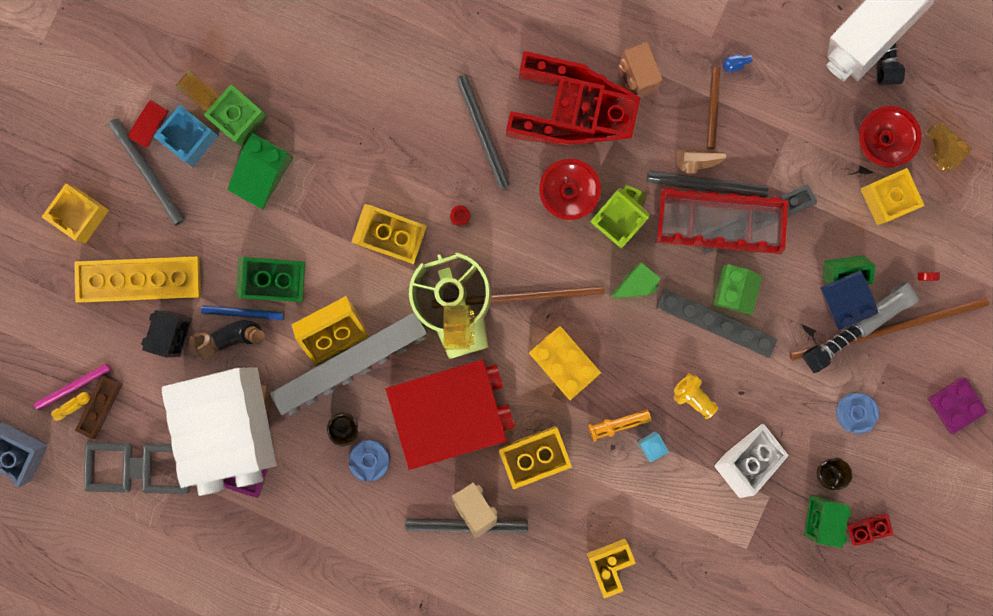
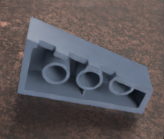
M0 421V473L4 476H9L14 481L13 484L19 488L33 480L48 445Z

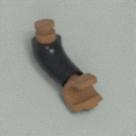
M241 320L212 333V339H210L206 332L191 336L188 348L196 358L202 357L205 361L217 352L215 348L221 351L239 343L260 344L263 342L265 334L259 324L249 320Z

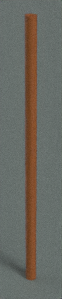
M987 298L880 327L866 337L858 336L857 340L851 341L849 345L989 305V301ZM811 347L791 352V360L802 358L801 355Z

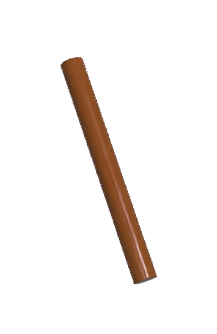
M720 67L712 68L707 137L708 149H715Z

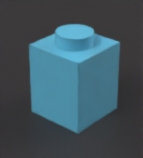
M656 432L637 441L646 459L650 462L669 453L660 435Z

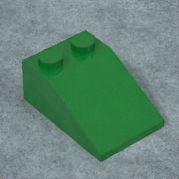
M252 133L241 151L227 190L263 210L293 157Z
M238 257L235 298L302 302L305 262Z

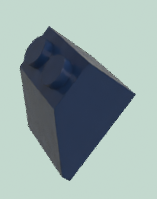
M861 270L820 287L828 313L838 330L879 314L875 299Z

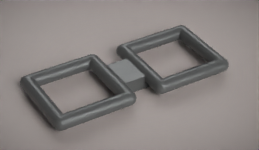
M87 442L85 444L84 490L87 492L128 493L131 491V479H142V491L144 493L188 494L190 486L181 488L180 486L151 485L152 452H173L172 444L146 443L143 446V457H132V444ZM93 450L123 451V484L93 483Z

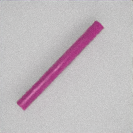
M106 363L35 402L34 407L37 410L42 409L111 371V367Z

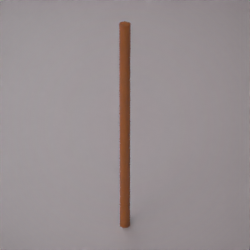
M604 286L499 294L491 295V303L605 294ZM486 296L467 297L465 300L466 305L484 304ZM457 298L444 299L447 303L457 300ZM432 300V308L443 307L437 300Z

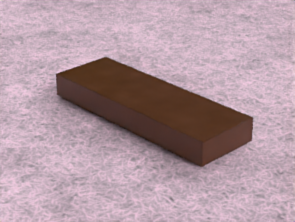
M107 375L101 376L75 429L76 432L91 439L97 438L123 383Z

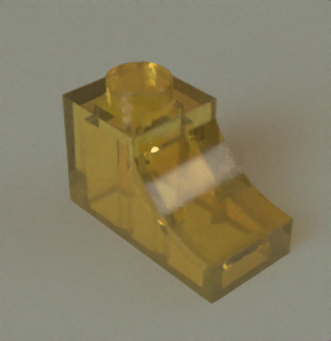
M942 123L931 127L927 132L935 146V155L932 159L937 162L941 169L949 171L957 168L973 149Z

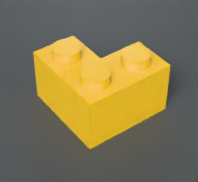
M622 539L586 553L604 599L623 592L624 590L616 571L636 564L627 541Z

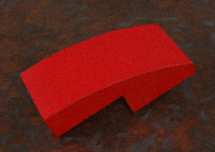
M149 100L133 125L128 137L145 148L149 147L157 129L162 127L169 111L156 102Z
M887 513L847 525L853 546L874 542V539L894 535Z

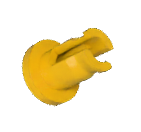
M687 373L686 377L674 389V400L678 404H690L696 411L705 416V419H709L716 413L718 406H715L716 403L712 402L700 388L702 380L698 376Z

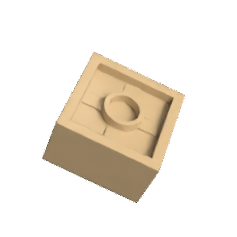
M473 482L453 495L452 499L453 504L476 539L497 525V511L494 507L490 508L483 498L482 487L480 485L476 486Z

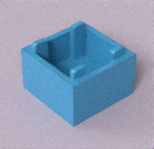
M179 105L154 137L184 162L193 167L217 139L218 135L188 110Z

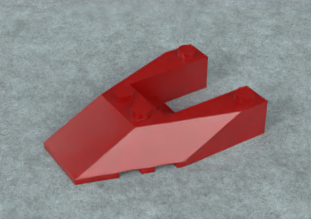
M524 51L519 78L558 86L551 120L510 111L506 137L560 145L632 138L641 97L619 84L616 85L609 81L607 77L594 72L585 64Z

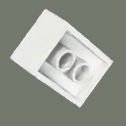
M761 424L727 451L714 467L736 495L742 498L756 495L789 455L768 428Z

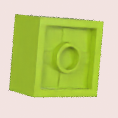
M619 188L590 222L622 249L651 214L624 190Z

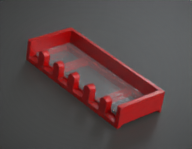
M667 188L662 190L660 195L656 243L782 254L786 247L788 200H782L780 197L766 199L758 195L742 197L735 193L719 195L718 192L698 193L696 190L684 192L678 191L675 188Z

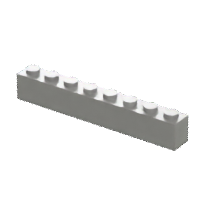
M412 313L271 392L270 395L281 415L288 413L291 416L300 411L299 406L305 403L309 406L318 401L317 396L322 393L326 396L336 390L335 386L342 383L344 386L352 382L354 375L360 373L362 376L372 370V365L378 363L380 366L389 361V356L395 352L397 355H400L407 351V346L414 342L417 345L425 341V336L428 332L415 313Z

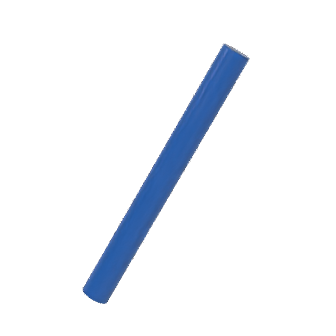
M204 305L201 307L202 314L284 320V312Z

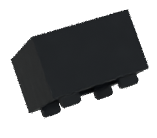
M155 310L149 317L151 323L147 336L142 339V351L165 358L180 357L193 318L170 311Z

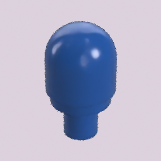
M741 54L729 56L723 61V68L729 73L739 71L744 68L745 64L752 63L751 55L742 57Z

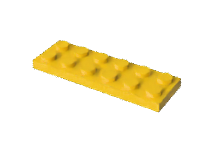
M198 256L74 262L75 303L201 298L200 257Z

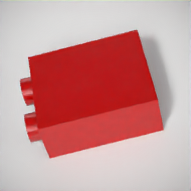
M484 359L385 388L409 470L507 441L505 431L515 428L509 405L497 407L493 391L503 388L497 364L486 367Z

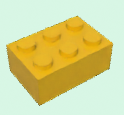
M558 326L528 352L569 400L601 374L599 369L561 326Z
M557 426L498 447L513 490L572 468Z

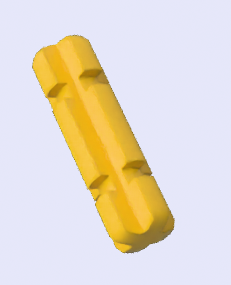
M82 392L76 398L74 397L61 405L59 409L57 408L52 411V417L55 421L62 420L66 415H70L84 404H87L91 396L88 392Z

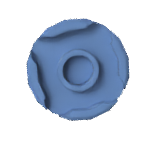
M850 393L838 402L836 418L840 426L846 431L862 434L873 429L879 418V408L876 402L868 395Z
M362 441L354 446L350 452V470L355 477L362 481L378 480L384 476L389 468V452L378 441Z

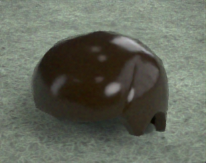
M341 412L335 414L327 424L329 439L338 446L351 445L358 437L357 420L349 413Z
M841 458L825 460L820 463L816 470L817 479L822 487L833 491L846 488L853 478L852 469Z

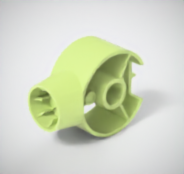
M455 253V255L447 258H442L439 254L437 261L427 264L421 263L411 278L409 286L410 304L418 319L429 328L437 331L448 358L460 357L489 347L484 317L489 310L492 293L489 280L481 267L471 258L459 253ZM457 259L473 265L459 281L453 279L450 267L438 270L440 281L435 288L420 285V281L428 271V268ZM479 270L485 282L486 298L481 312L470 322L465 302L467 291L464 284ZM449 285H456L459 288V297L452 303L445 302L443 298L445 288ZM418 288L434 291L437 302L444 308L451 329L439 328L427 320L418 303Z

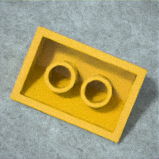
M347 296L291 324L296 341L314 365L369 337L358 313Z

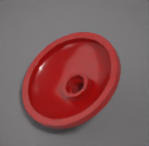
M883 106L872 111L863 120L858 135L859 145L864 155L872 163L887 168L898 167L909 162L917 154L922 140L921 128L916 118L907 110L897 106ZM882 137L886 138V143L882 141Z
M562 159L550 165L543 173L539 184V195L543 206L553 216L562 220H578L587 216L596 207L601 195V184L597 173L587 163L578 159ZM569 188L572 190L573 193L571 195H567L565 193V190Z

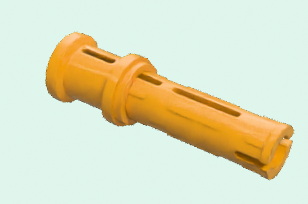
M648 409L615 420L605 419L602 423L588 424V430L592 441L596 442L599 438L605 436L612 437L615 435V432L650 423L652 420Z

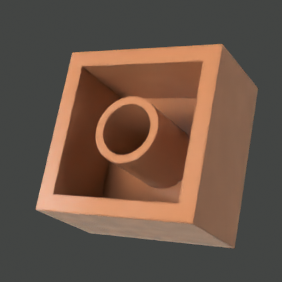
M648 42L623 52L618 65V71L621 77H625L627 82L625 84L626 89L639 97L656 92L663 79Z

